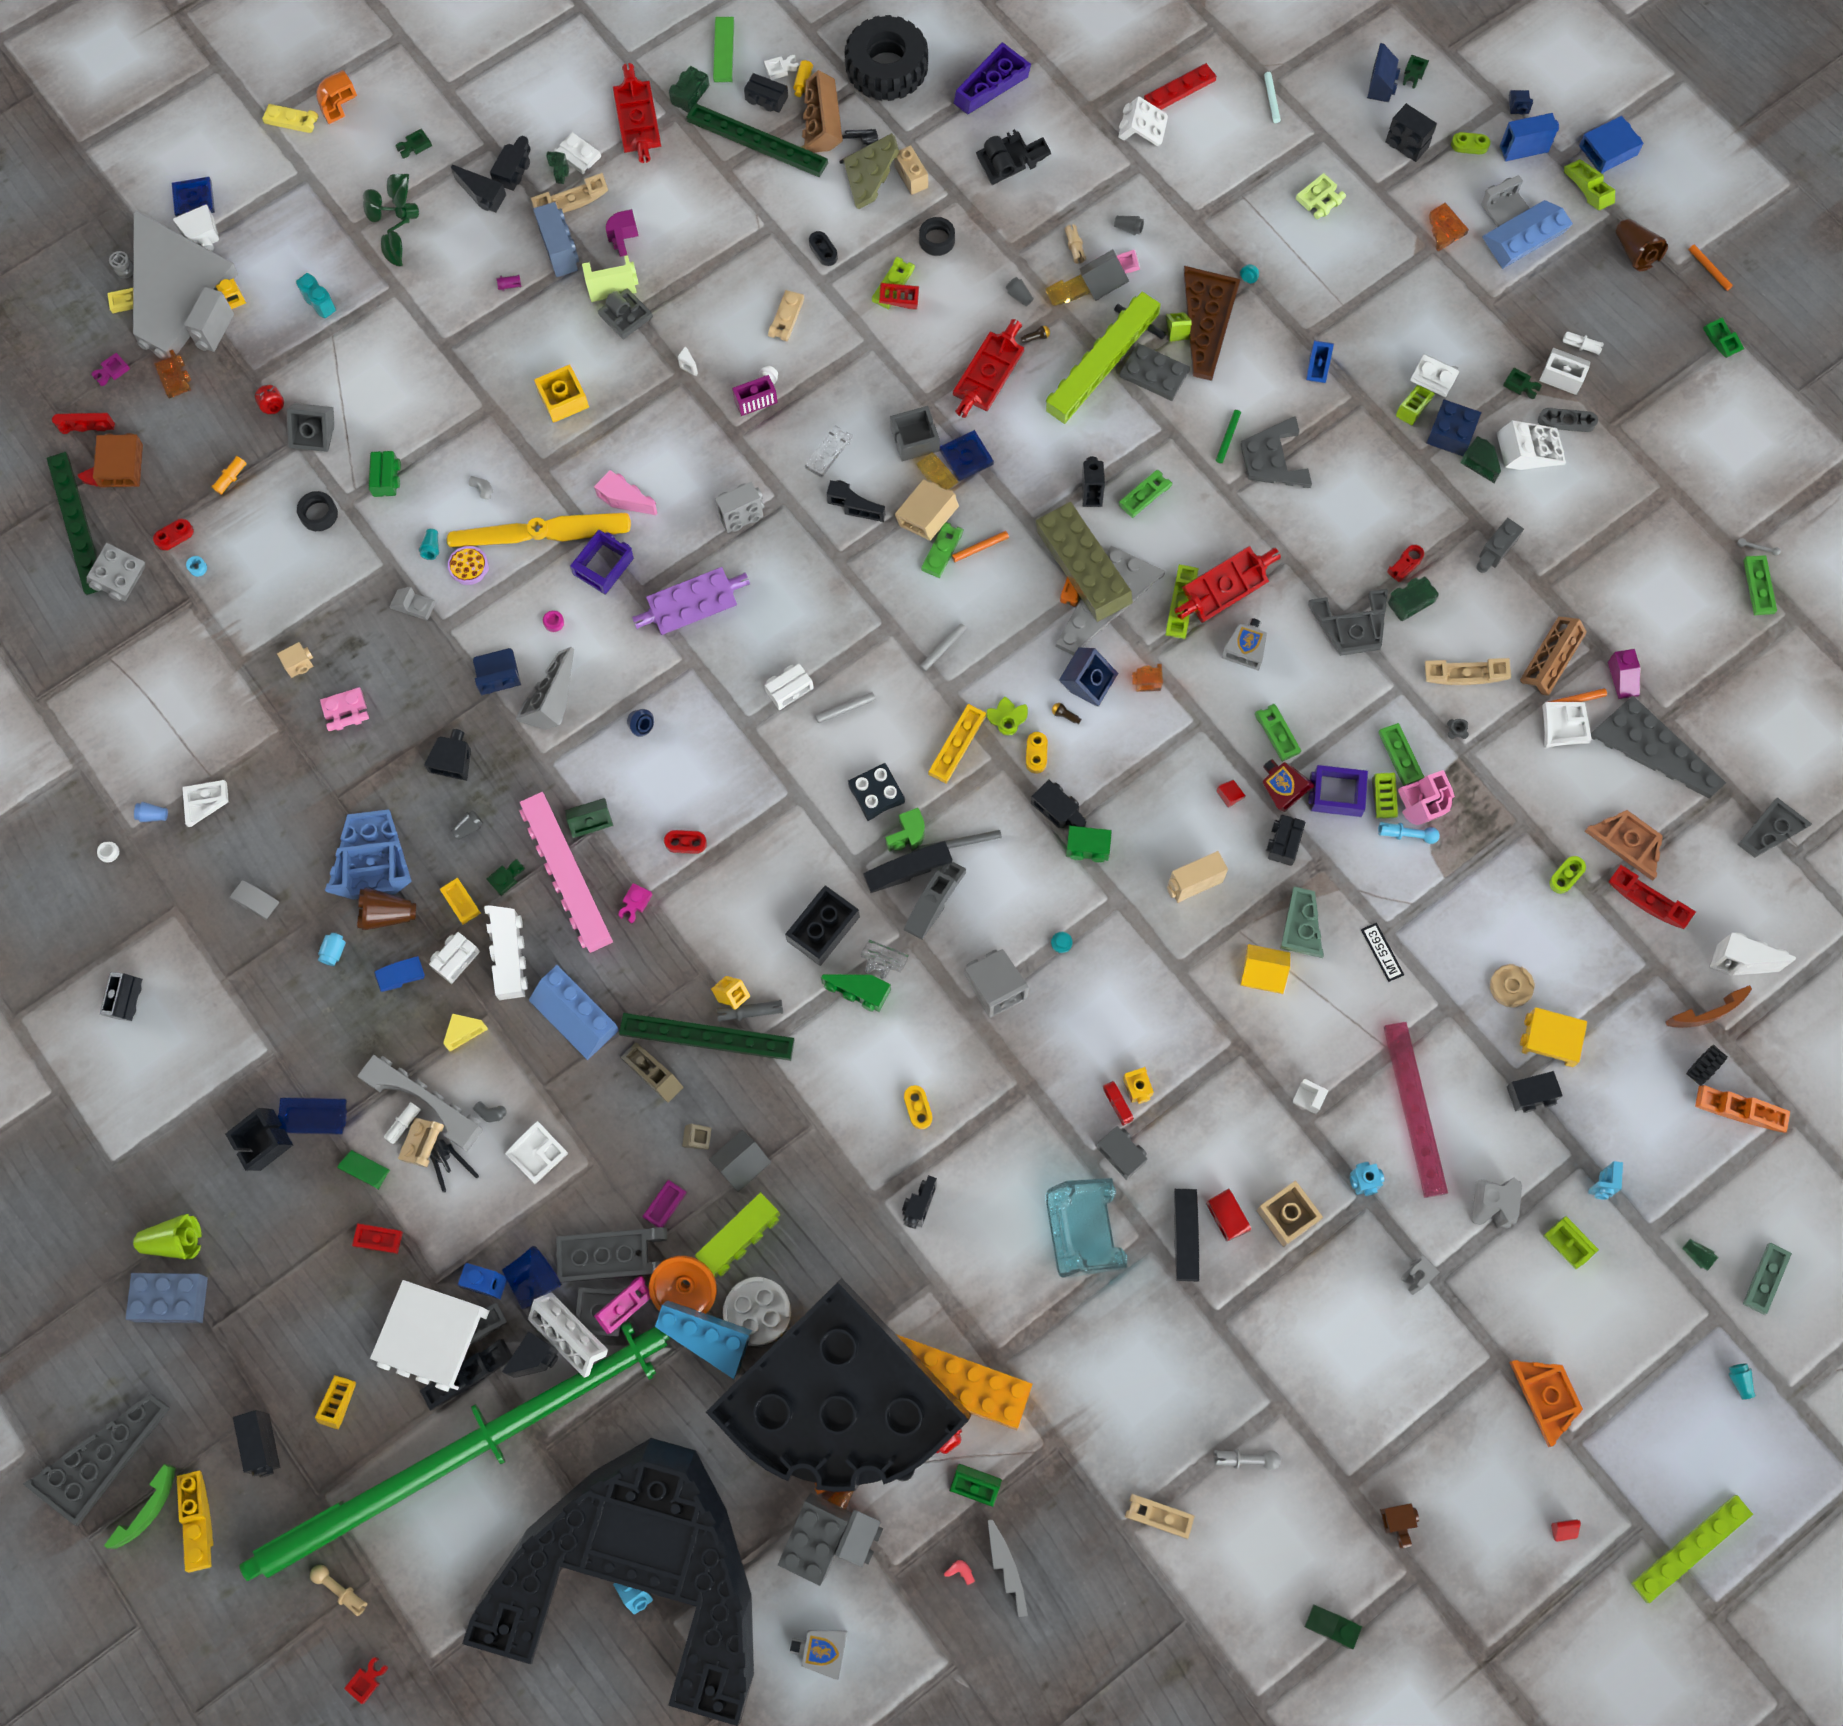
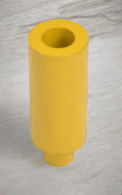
M803 60L800 62L793 86L795 96L801 97L805 93L806 80L811 76L813 64L810 61Z

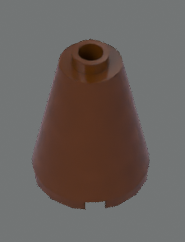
M1632 219L1622 220L1617 225L1616 234L1633 267L1637 271H1646L1652 268L1651 264L1656 260L1659 262L1666 254L1668 244L1665 238Z

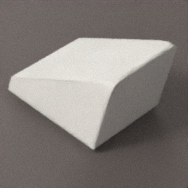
M684 347L678 355L679 366L681 369L697 376L696 363L687 347Z

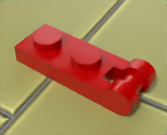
M108 413L55 414L52 417V422L62 434H68L70 431L114 430L115 422Z

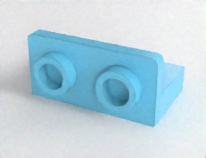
M1613 1161L1603 1169L1599 1175V1182L1589 1188L1588 1194L1595 1195L1596 1199L1607 1200L1622 1189L1623 1162Z

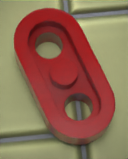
M178 519L158 530L153 536V541L160 550H170L189 539L193 535L194 529L188 520Z
M672 830L665 835L664 844L667 850L673 853L699 854L706 849L707 840L705 835L699 831ZM678 840L679 844L672 845V842ZM699 841L700 845L693 846V843Z

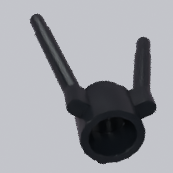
M876 129L846 130L845 135H842V139L861 138L862 145L868 146L878 141V134ZM843 159L839 161L840 164L844 163Z
M443 1139L435 1141L430 1159L433 1162L442 1192H446V1187L438 1162L442 1163L446 1171L450 1173L451 1169L446 1161L450 1158L449 1153L475 1178H478L479 1175L454 1150L452 1144L447 1145Z

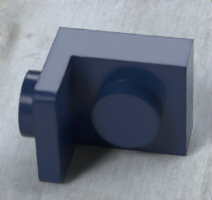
M1510 90V114H1529L1533 105V99H1530L1529 90Z

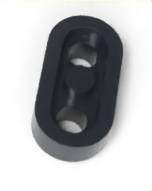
M813 232L809 236L811 250L822 265H834L838 260L836 248L824 232Z

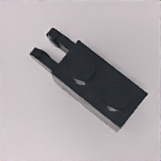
M522 135L517 138L514 145H504L490 171L492 180L503 183L506 189L514 191L516 186L520 184L524 171L530 166L528 156L531 148L527 137Z
M1048 779L1031 796V804L1057 828H1065L1067 825L1085 827L1086 819L1079 813V803L1074 797H1068L1058 783H1053Z

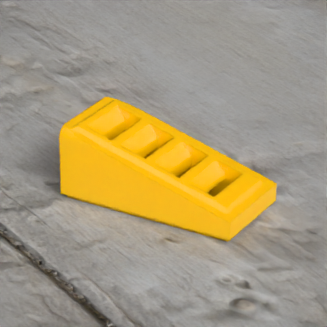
M334 1375L315 1415V1419L319 1424L334 1429L340 1428L356 1382ZM337 1385L347 1388L346 1392L336 1389ZM333 1395L341 1396L343 1398L342 1400H338L333 1398ZM330 1404H333L339 1407L338 1409L330 1408L329 1406ZM326 1414L334 1415V1418L327 1417Z

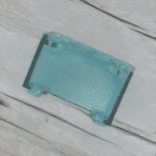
M1112 1178L1064 1181L1047 1190L1046 1205L1058 1274L1062 1278L1128 1268L1126 1253L1121 1247H1114L1107 1208V1204L1111 1203L1116 1195Z

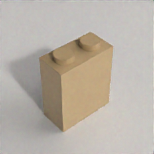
M923 479L897 510L895 516L900 527L931 541L959 507L953 491L950 489L945 490L935 482L930 483Z
M1219 851L1172 871L1167 886L1171 898L1175 897L1177 903L1223 883L1228 868Z

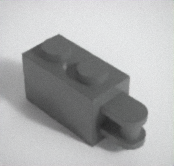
M1507 517L1482 549L1479 555L1480 560L1476 566L1477 570L1485 573L1491 566L1496 568L1518 541L1524 528Z

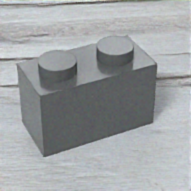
M1116 1126L1097 1143L1096 1148L1127 1180L1146 1163L1147 1153L1140 1145L1136 1146L1130 1140L1132 1137L1127 1130Z

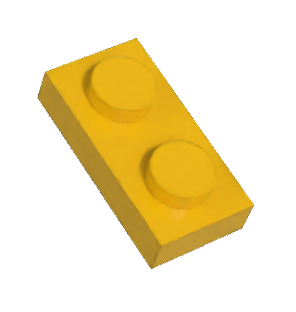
M458 878L440 888V891L463 925L481 914Z

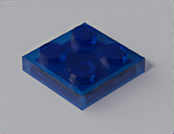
M210 177L172 183L174 213L176 217L206 204L210 212L215 213Z
M975 430L940 446V452L958 481L994 465V460Z

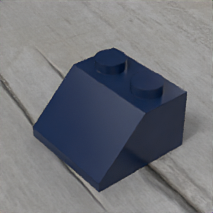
M1383 43L1379 45L1367 98L1389 102L1391 95L1396 93L1397 83H1394V81L1398 80L1401 68H1397L1399 59Z
M1078 647L1059 681L1070 693L1095 706H1099L1119 673L1095 648Z

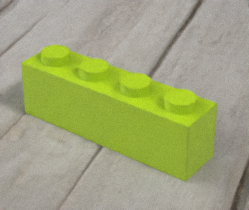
M760 1192L694 1256L711 1270L715 1278L718 1275L720 1277L723 1276L730 1269L729 1264L734 1259L737 1261L741 1259L747 1252L745 1249L751 1243L755 1245L763 1237L761 1233L764 1230L773 1228L779 1222V1211Z

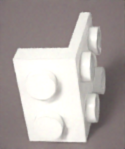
M1139 96L1131 103H1127L1123 109L1124 115L1119 125L1118 137L1126 140L1132 134L1137 133L1156 146H1159L1163 140L1168 118L1167 114Z

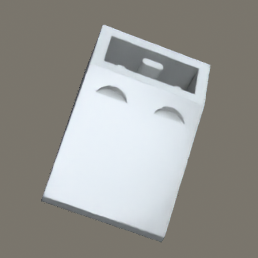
M1512 420L1496 432L1505 468L1523 470L1564 465L1566 463L1557 428Z
M1732 932L1717 944L1710 968L1730 976L1779 972L1792 963L1796 957L1789 955V952L1786 950L1774 949L1765 942L1748 939L1742 933Z

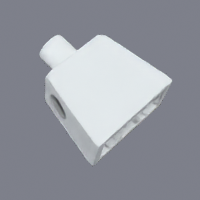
M207 204L173 218L177 228L184 237L213 251L214 246L212 243L217 242L219 236L214 217Z

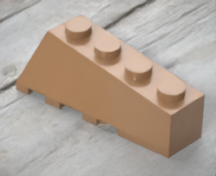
M818 70L806 80L804 103L807 104V108L803 119L806 120V129L802 130V137L805 139V143L801 146L813 153L831 151L843 141L835 79Z

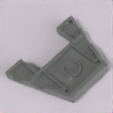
M1296 416L1241 441L1240 445L1248 480L1274 483L1275 481L1286 483L1288 486L1295 484L1302 485L1303 488H1311L1312 482L1308 468L1293 471L1287 470L1280 438L1299 435L1300 431Z
M1388 589L1369 591L1368 598L1372 611L1338 616L1331 615L1327 597L1309 600L1308 606L1340 656L1381 649Z

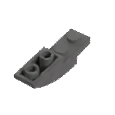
M952 862L943 865L940 871H936L916 903L904 927V931L923 940L944 910L945 902L966 874V868Z

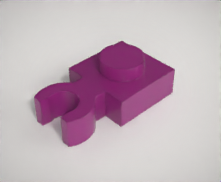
M115 353L101 363L103 367L101 370H95L91 375L95 380L98 379L97 382L100 386H104L110 377L115 381L130 370V368Z

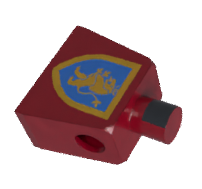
M1271 759L1263 766L1269 774L1263 780V784L1276 807L1283 812H1286L1315 786L1309 779L1286 762L1278 766Z

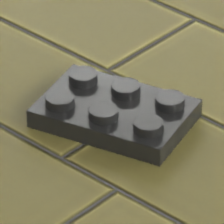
M1137 343L1120 372V377L1173 401L1190 371V366Z

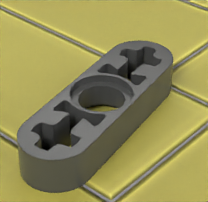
M1545 408L1538 417L1539 425L1557 428L1558 430L1591 432L1598 423V417L1595 413L1589 411ZM1563 417H1570L1573 423H1565Z

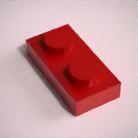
M357 1223L352 1246L398 1254L403 1232Z

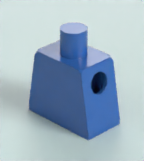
M465 1263L458 1286L501 1300L508 1277L493 1270Z

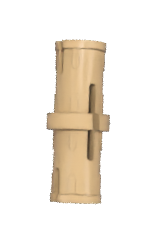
M1072 224L1073 229H1071V225H1068L1064 229L1068 239V248L1072 252L1074 262L1078 264L1079 258L1080 263H1083L1086 260L1082 248L1083 241L1079 238L1076 225Z

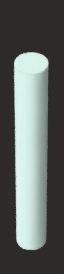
M1266 72L1264 78L1274 123H1278L1281 119L1271 72Z

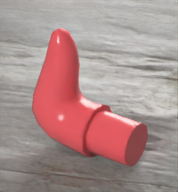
M963 1560L954 1562L944 1573L945 1577H949L960 1572L967 1585L975 1582L971 1573L972 1570Z

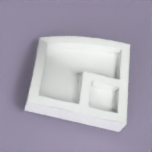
M1545 702L1542 705L1545 748L1569 744H1586L1592 740L1585 702Z
M537 1121L510 1147L505 1155L536 1184L568 1155V1152Z

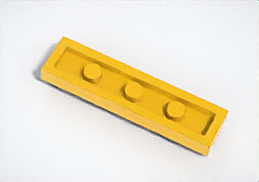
M970 704L966 706L929 769L928 775L947 784L984 721L986 712Z

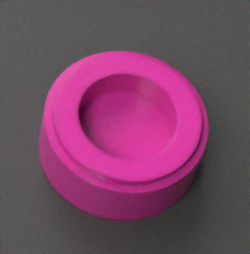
M549 611L543 617V624L548 631L557 632L563 628L564 619L560 612Z

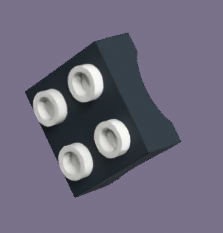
M886 763L848 780L849 788L859 803L867 821L886 810L905 803V797Z

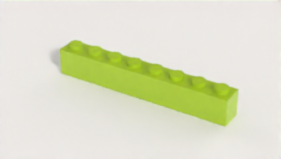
M1143 291L1137 297L1134 296L1129 303V307L1120 312L1117 321L1108 326L1105 335L1096 340L1093 349L1087 351L1083 355L1080 364L1075 365L1071 369L1067 379L1061 380L1055 393L1049 394L1046 399V412L1066 424L1149 325L1160 314L1161 303Z

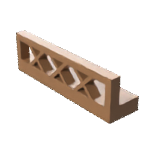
M1557 618L1520 679L1522 684L1536 685L1542 695L1549 696L1587 633L1580 619ZM1562 624L1568 625L1567 628L1558 631ZM1559 639L1557 644L1549 647L1551 642ZM1549 655L1547 660L1539 663L1541 658ZM1540 671L1536 678H1530L1533 673Z

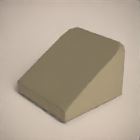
M696 1124L686 1125L682 1147L708 1150L712 1128Z

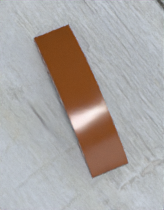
M1749 985L1730 993L1723 998L1726 1005L1695 1016L1693 1010L1689 1009L1672 1016L1665 1023L1667 1026L1679 1028L1696 1027L1711 1023L1725 1016L1741 1004L1752 988Z

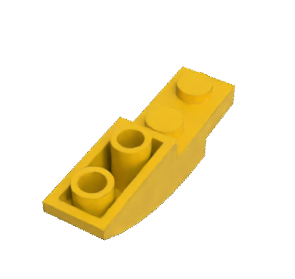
M199 1470L177 1476L179 1522L183 1526L185 1571L188 1573L212 1567L210 1547L213 1546L211 1517L202 1472Z

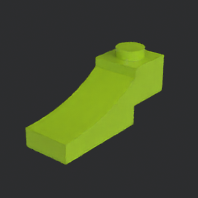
M1581 159L1564 166V174L1577 184L1587 198L1588 204L1597 210H1601L1615 203L1616 190L1604 182V175Z

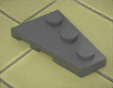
M1777 797L1737 845L1756 858L1808 828L1812 823Z

